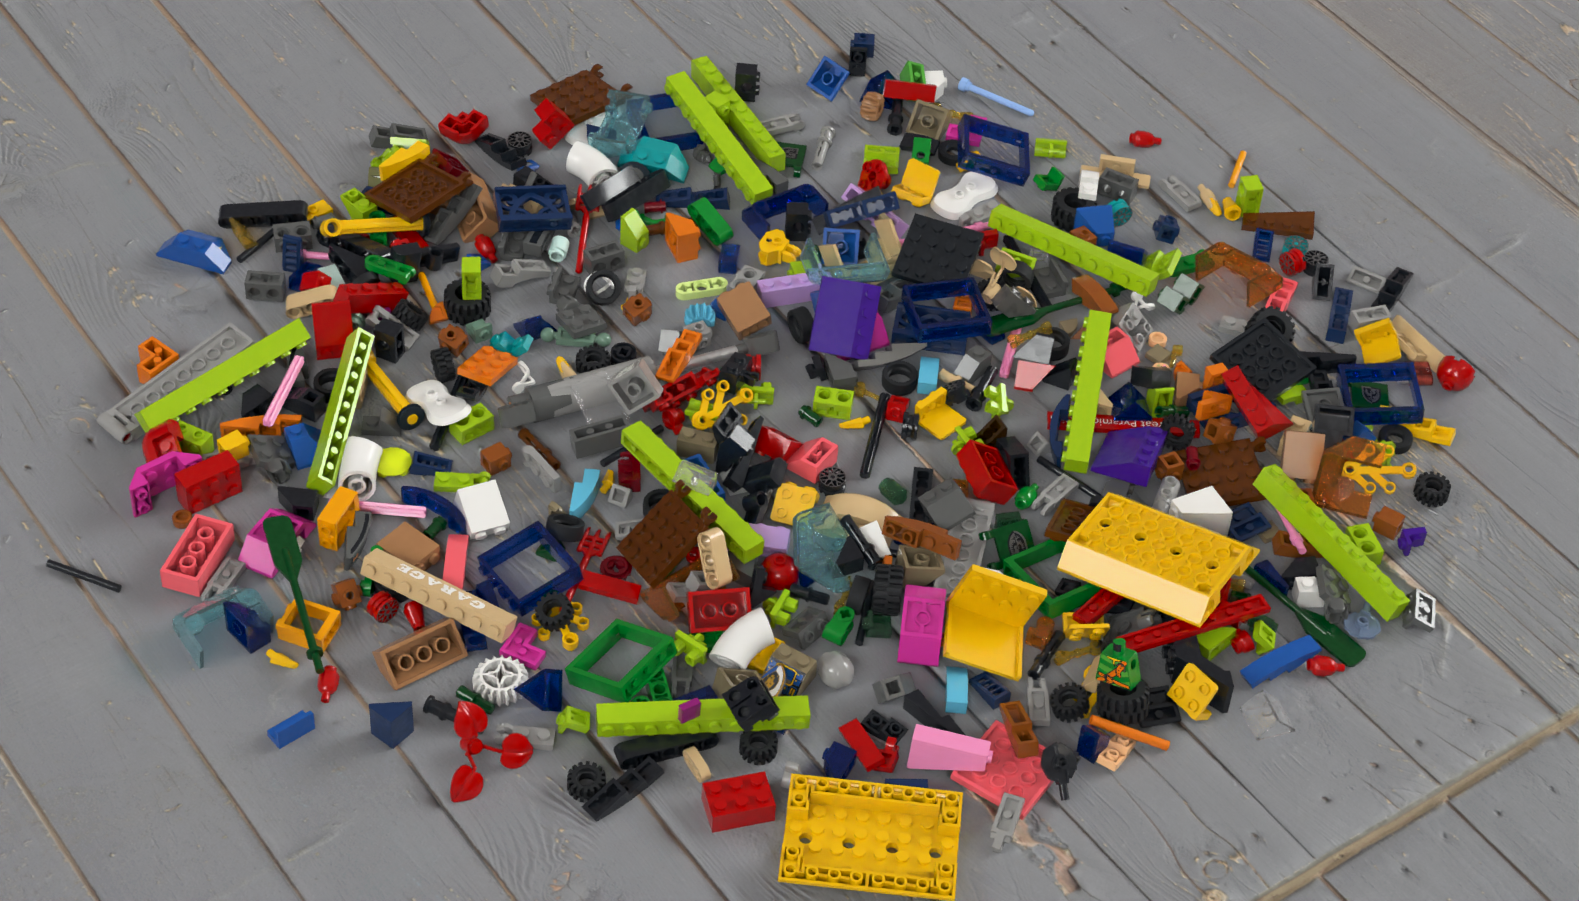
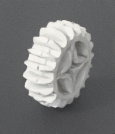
M493 655L492 660L486 658L484 663H479L478 668H475L472 677L473 690L476 693H480L481 697L490 703H497L499 707L504 703L508 706L509 702L516 704L517 698L522 699L523 694L528 690L529 678L527 669H525L524 664H520L518 659L512 661L511 656L504 658L501 655L500 658H496Z

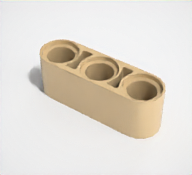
M324 285L288 295L286 297V316L291 319H298L312 315L311 304L332 302L337 292V287L334 285Z
M714 527L699 533L697 542L707 586L715 590L732 582V571L723 531L718 527Z

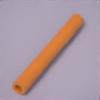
M1093 714L1089 719L1090 725L1165 751L1170 746V741L1108 719Z

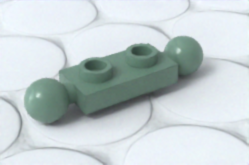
M558 326L557 332L550 327H546L540 333L541 339L545 342H551L556 339V345L587 346L589 348V345L594 347V343H597L600 347H607L611 343V336L605 332L600 333L598 336L596 333L573 339L563 327Z

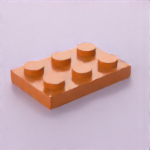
M484 345L458 367L457 374L492 386L517 365L518 357Z

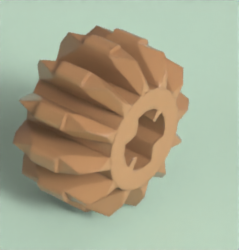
M867 92L863 96L860 106L862 118L868 121H877L881 117L885 106V99L882 94Z

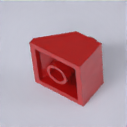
M762 425L754 452L761 456L766 454L771 457L770 460L780 457L787 461L804 443L773 427Z

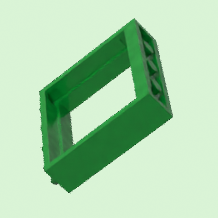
M1050 539L1003 559V574L1040 587L1023 569L1056 554L1063 553L1066 542ZM1088 583L1054 599L1047 594V597L1037 609L1048 620L1062 615V613H1067L1084 605L1102 588Z
M616 618L565 668V672L570 685L621 703L629 702L678 652L673 637ZM621 638L653 648L619 682L587 672Z

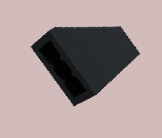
M1015 436L996 438V448L1000 452L1018 490H1021L1024 486H1030L1029 452Z

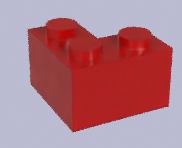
M547 98L534 109L541 121L532 131L539 141L551 150L575 124L563 110Z

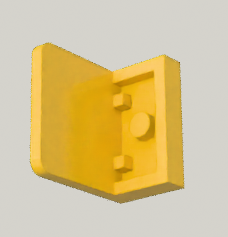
M911 158L908 160L901 183L894 185L891 192L895 191L897 198L908 200L916 207L930 204L940 171Z
M1390 318L1354 330L1355 337L1362 349L1366 369L1401 358L1397 332Z
M942 386L936 391H932L923 400H919L915 405V413L919 414L918 424L939 440H944L954 433L955 427L959 425L962 427L966 424L965 417L945 404L947 390Z
M792 482L782 483L781 487L777 489L770 515L771 520L803 529L808 528L814 505L818 503L820 497L818 491L809 486L804 488L798 487L797 484Z
M1075 612L1062 613L1063 633L1070 641H1079L1081 638H1089L1091 641L1101 640L1110 629V624H1104V615L1094 624H1079L1072 619V614Z
M1188 663L1167 692V695L1187 712L1192 719L1196 721L1208 720L1212 713L1206 707L1218 691V685L1193 663Z

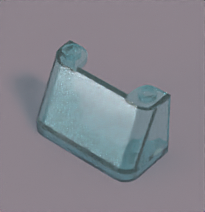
M609 89L607 98L610 99V104L605 107L606 115L598 133L590 132L587 139L590 146L599 150L607 158L630 154L636 149L637 139L648 114L652 112L653 104L650 103L649 95Z
M830 502L801 511L794 516V565L799 572L830 591L843 593L850 590V581L842 574L835 561L834 553L842 550L848 534Z

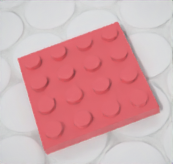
M995 720L980 738L991 741L990 750L993 751L991 764L986 763L985 771L954 770L951 773L950 779L997 806L1000 805L1004 792L1025 798L1020 819L1023 820L1054 782L1046 777L1040 766L1042 753L1046 747L1039 744L1038 756L1018 759L1009 740L1005 725Z

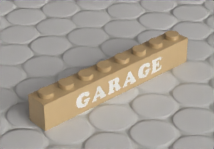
M378 548L364 556L361 575L449 618H453V620L500 643L504 642L513 633L517 616Z

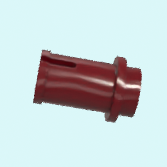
M660 199V201L645 202V214L661 212L663 214V212H666L665 201Z
M1189 446L1185 450L1187 458L1185 465L1189 470L1195 471L1200 467L1201 461L1198 458L1197 447Z

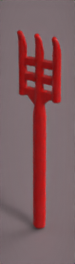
M579 184L575 205L576 211L581 210L584 213L575 269L577 274L583 272V250L586 249L590 213L593 211L599 212L600 206L588 212L586 206L580 205L584 204L580 198V195L583 194L582 184Z
M591 527L584 531L583 538L576 549L577 552H582L584 556L565 595L570 602L578 588L583 569L586 570L591 557H602L611 537V531L607 533L605 538L599 537L601 529L597 530L594 536L588 535Z

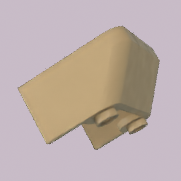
M892 219L874 220L880 238L874 240L871 244L873 257L858 263V266L845 269L836 244L818 246L830 276L871 285H877L892 278V270L902 248Z

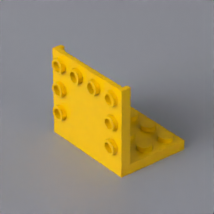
M972 564L946 600L943 657L1018 682L1022 677L1023 628L1047 597V589Z

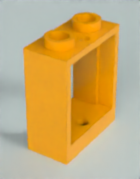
M340 486L317 518L320 546L337 552L344 543L347 526H353L355 511H360L357 491Z
M294 599L292 603L287 605L282 618H279L276 622L275 628L278 639L309 649L304 630L290 626L299 613ZM304 599L308 616L325 621L318 633L314 634L317 646L321 647L324 653L342 625L341 612Z

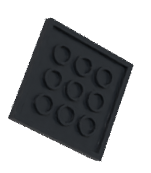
M915 213L892 270V277L961 297L984 239V233Z
M1263 318L1213 352L1209 358L1214 364L1223 363L1228 370L1238 365L1245 378L1270 402L1310 376L1317 368L1266 318Z

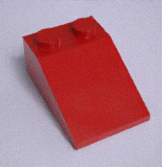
M350 300L312 303L317 360L341 358L346 338L353 332Z

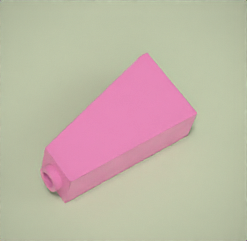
M916 724L907 768L985 771L986 763L991 764L993 751L990 750L991 741Z

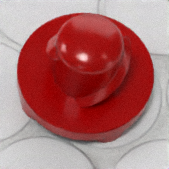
M878 159L864 162L858 187L865 191L879 186L880 190L887 189L891 184V176L888 174L886 164Z

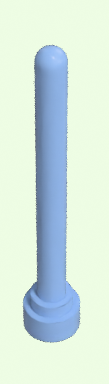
M962 77L958 84V90L971 91L1028 116L1034 115L1032 109L972 85V82L965 77Z

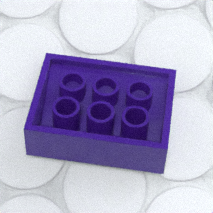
M822 276L808 350L856 360L868 359L882 287Z
M1151 426L1109 431L1090 471L1147 487L1155 470L1158 456L1163 452L1168 431Z

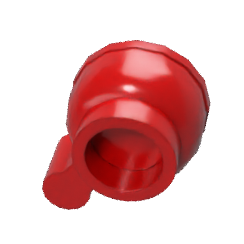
M668 408L662 412V421L667 429L673 430L675 435H679L683 427L682 423L685 421V414L680 408Z
M1240 628L1236 629L1235 637L1230 640L1234 651L1237 654L1253 651L1255 646L1249 633L1246 630L1241 631Z

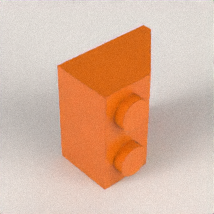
M669 212L665 213V241L676 262L681 263L698 259V251H700L699 237H701L699 227H696L691 219Z

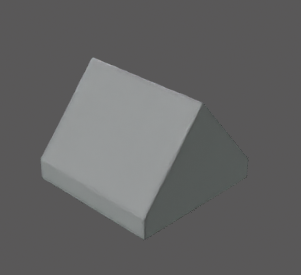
M1038 430L1026 444L1036 457L1051 452L1050 442Z
M613 483L607 502L626 508L633 498L632 489Z

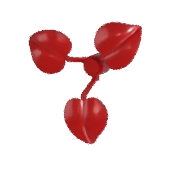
M458 701L457 712L454 718V730L461 737L460 747L466 752L465 756L468 757L472 768L468 765H462L455 771L450 786L452 802L471 800L477 797L483 788V777L480 773L475 772L477 767L471 755L480 753L482 749L502 753L500 763L506 768L516 769L526 764L533 754V746L527 737L520 733H511L506 736L502 742V749L484 745L477 737L478 732L484 731L487 727V714L481 707L468 701Z

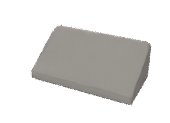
M1353 265L1346 282L1379 294L1387 278Z

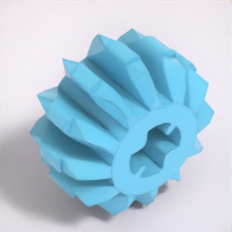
M705 302L703 304L696 303V305H690L686 309L684 322L685 325H689L703 320L707 327L711 328L715 324L716 313L711 305L706 306Z

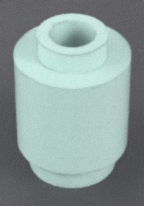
M555 236L552 238L548 251L549 258L552 261L561 262L566 258L570 245L566 237Z

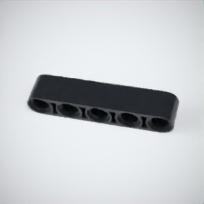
M659 169L650 173L601 204L607 222L620 219L631 208L636 209L668 189L671 185L665 169Z
M303 200L224 204L219 209L218 224L222 228L230 229L273 226V224L307 221L308 204Z
M333 224L327 226L329 232H334ZM320 230L316 233L318 242L327 248L332 243L364 258L369 255L390 258V247L359 234H346L328 238L323 236Z
M711 732L647 735L618 743L614 747V753L620 768L628 770L630 767L634 769L639 766L648 756L657 763L683 756V750L695 746L698 752L711 749L719 743L717 733Z

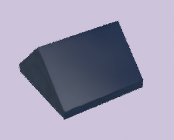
M412 701L369 704L371 734L392 749L414 732Z

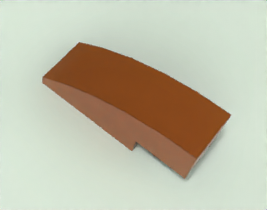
M1087 274L1072 278V292L1082 298V305L1096 311L1112 314L1118 312V307L1110 295L1095 279Z
M1278 530L1272 538L1274 555L1291 558L1310 556L1324 558L1302 534L1303 544L1307 550L1303 555L1299 554L1296 546L1292 545L1288 532Z
M1020 700L1000 703L999 708L1017 758L1038 756L1039 741L1032 730V721Z

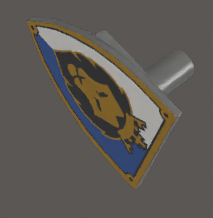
M781 663L761 675V678L770 689L769 692L772 697L779 696L785 685L786 672Z

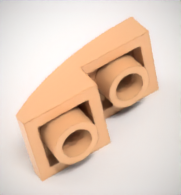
M1115 734L1109 740L1108 746L1098 755L1096 762L1115 772L1130 754L1137 741Z

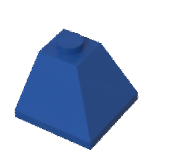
M824 55L806 85L832 102L850 72Z
M1112 205L1076 208L1073 229L1085 226L1097 237L1096 246H1112L1115 233Z
M824 228L823 245L836 244L844 266H858L860 230Z
M303 422L284 427L285 440L296 462L297 470L312 466L321 433L320 429Z

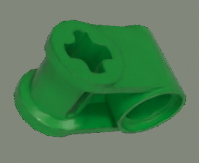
M847 606L840 607L825 626L822 638L842 646L847 636L853 630L854 610Z

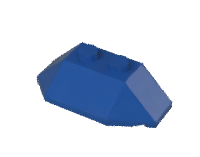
M193 230L180 232L168 239L156 253V256L223 275L232 263L222 238Z

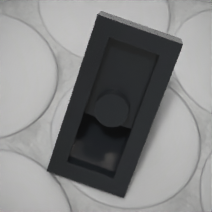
M754 564L749 587L751 608L756 607L777 592L773 587L762 586L766 583L768 575L763 565Z

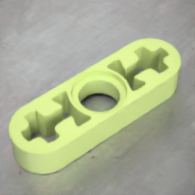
M723 277L682 282L676 285L675 295L679 300L683 301L717 296L726 291L728 281ZM704 287L706 290H698L697 288Z

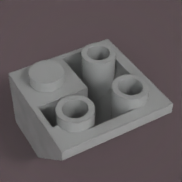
M1134 302L1118 307V312L1112 314V323L1130 337L1136 353L1140 352L1149 335L1154 330Z

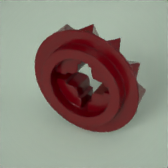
M609 556L601 562L600 572L602 575L626 581L627 576H631L632 565L623 556ZM614 565H616V568L619 570L618 572H615L613 570Z

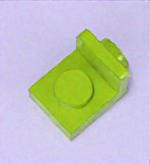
M1262 620L1254 622L1253 638L1257 642L1256 653L1261 655L1273 650L1276 633Z
M567 705L556 718L558 733L562 734L566 728L586 734L590 729V712Z

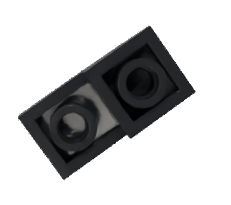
M905 133L899 145L901 150L912 151L914 137L932 139L930 156H935L940 145L939 140L920 134ZM918 153L919 156H924V153Z
M873 709L861 722L866 732L885 742L888 737H895L897 739L895 745L899 743L909 730L891 717L888 721Z

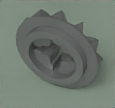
M705 142L702 145L697 144V147L693 149V157L699 162L711 163L715 159V155L709 151Z

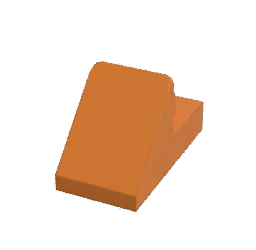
M1204 390L1202 401H1198L1195 418L1202 421L1230 413L1233 397L1228 394Z

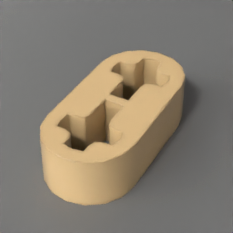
M692 746L683 750L684 760L697 781L701 783L711 779L709 767L696 747Z

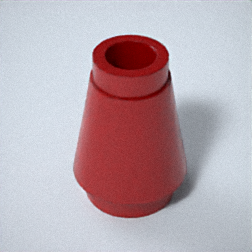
M416 601L406 603L403 613L414 629V632L425 627L423 605Z

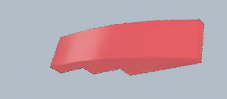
M1281 277L1272 295L1270 294L1265 307L1273 306L1274 309L1278 307L1280 311H1286L1298 287V282Z
M449 534L443 580L463 590L469 535Z

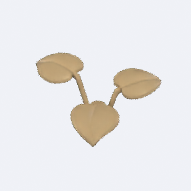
M997 247L991 249L990 257L994 263L1001 265L998 274L993 271L990 264L980 259L975 260L970 273L986 280L991 278L988 286L980 295L981 299L987 304L993 303L991 299L1001 289V286L996 282H998L1004 267L1010 271L1015 270L1017 267L1014 258ZM1017 286L1016 288L1021 292L1020 295L1023 298L1029 297L1034 302L1033 307H1037L1034 296L1025 288Z

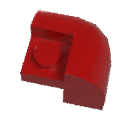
M473 109L469 114L462 111L457 117L449 113L438 124L441 135L459 144H470L476 141L489 127V122L486 115Z
M168 419L145 433L142 441V452L146 463L171 451L182 452L179 442L184 440L179 422Z

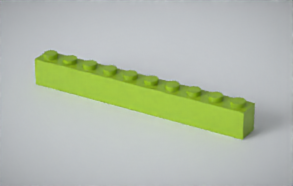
M707 56L691 60V77L706 96L716 90L730 99L729 125L757 160L768 164L778 172L785 170L786 153L711 60Z
M682 71L666 77V84L664 86L666 94L670 95L675 106L679 107L683 116L688 119L692 128L699 134L700 139L706 143L709 151L715 155L718 163L724 167L727 175L733 179L736 187L742 191L745 199L753 207L772 200V185L687 73Z
M1003 204L991 210L988 227L997 229V231L1145 297L1156 289L1160 274Z
M1090 310L1089 316L1084 317L1083 328H1086V331H1082L1080 341L1084 342V346L1080 345L1078 357L1082 358L1077 360L1076 371L1079 372V375H1075L1073 384L1077 389L1072 391L1071 401H1074V405H1070L1068 415L1072 416V420L1067 421L1066 431L1070 433L1065 435L1064 447H1067V451L1063 450L1061 462H1065L1064 470L1087 474L1112 313Z
M300 318L134 415L145 433L168 419L178 421L180 420L179 415L185 412L188 415L197 410L195 406L199 403L205 405L212 401L211 396L216 393L218 396L229 391L228 386L233 384L236 387L244 382L243 377L248 374L250 378L260 372V367L265 366L268 368L275 364V358L280 356L283 359L291 354L290 350L296 347L298 350L307 345L306 340L311 337Z
M360 327L346 338L306 488L318 490V494L322 496L335 486L375 337Z
M640 420L622 429L621 444L669 491H674L676 482L681 479L685 483L682 489L686 485L692 489L682 499L699 518L701 517L702 509L706 506L711 510L708 516L712 512L718 516L708 528L718 527L723 531L727 548L743 564L763 554L765 541L763 537L757 534L748 522L744 521L734 509L728 506L725 500L719 497L712 487L707 485L697 473H694L687 463L676 455L674 450L670 449L661 438H658L649 426H646Z
M1273 464L1264 467L1253 483L1258 491L1387 622L1398 618L1410 602L1405 593L1393 584L1391 579L1350 540L1348 535L1344 534L1337 527L1334 521L1330 520L1323 513L1320 507L1316 506L1309 496L1279 466Z
M808 695L773 697L780 709L778 716L770 721L767 719L763 722L759 720L752 725L754 729L751 731L809 729L811 714ZM700 699V716L683 724L678 720L679 705L690 700L596 703L597 737L696 734L702 732L718 733L744 730L737 723L724 699Z

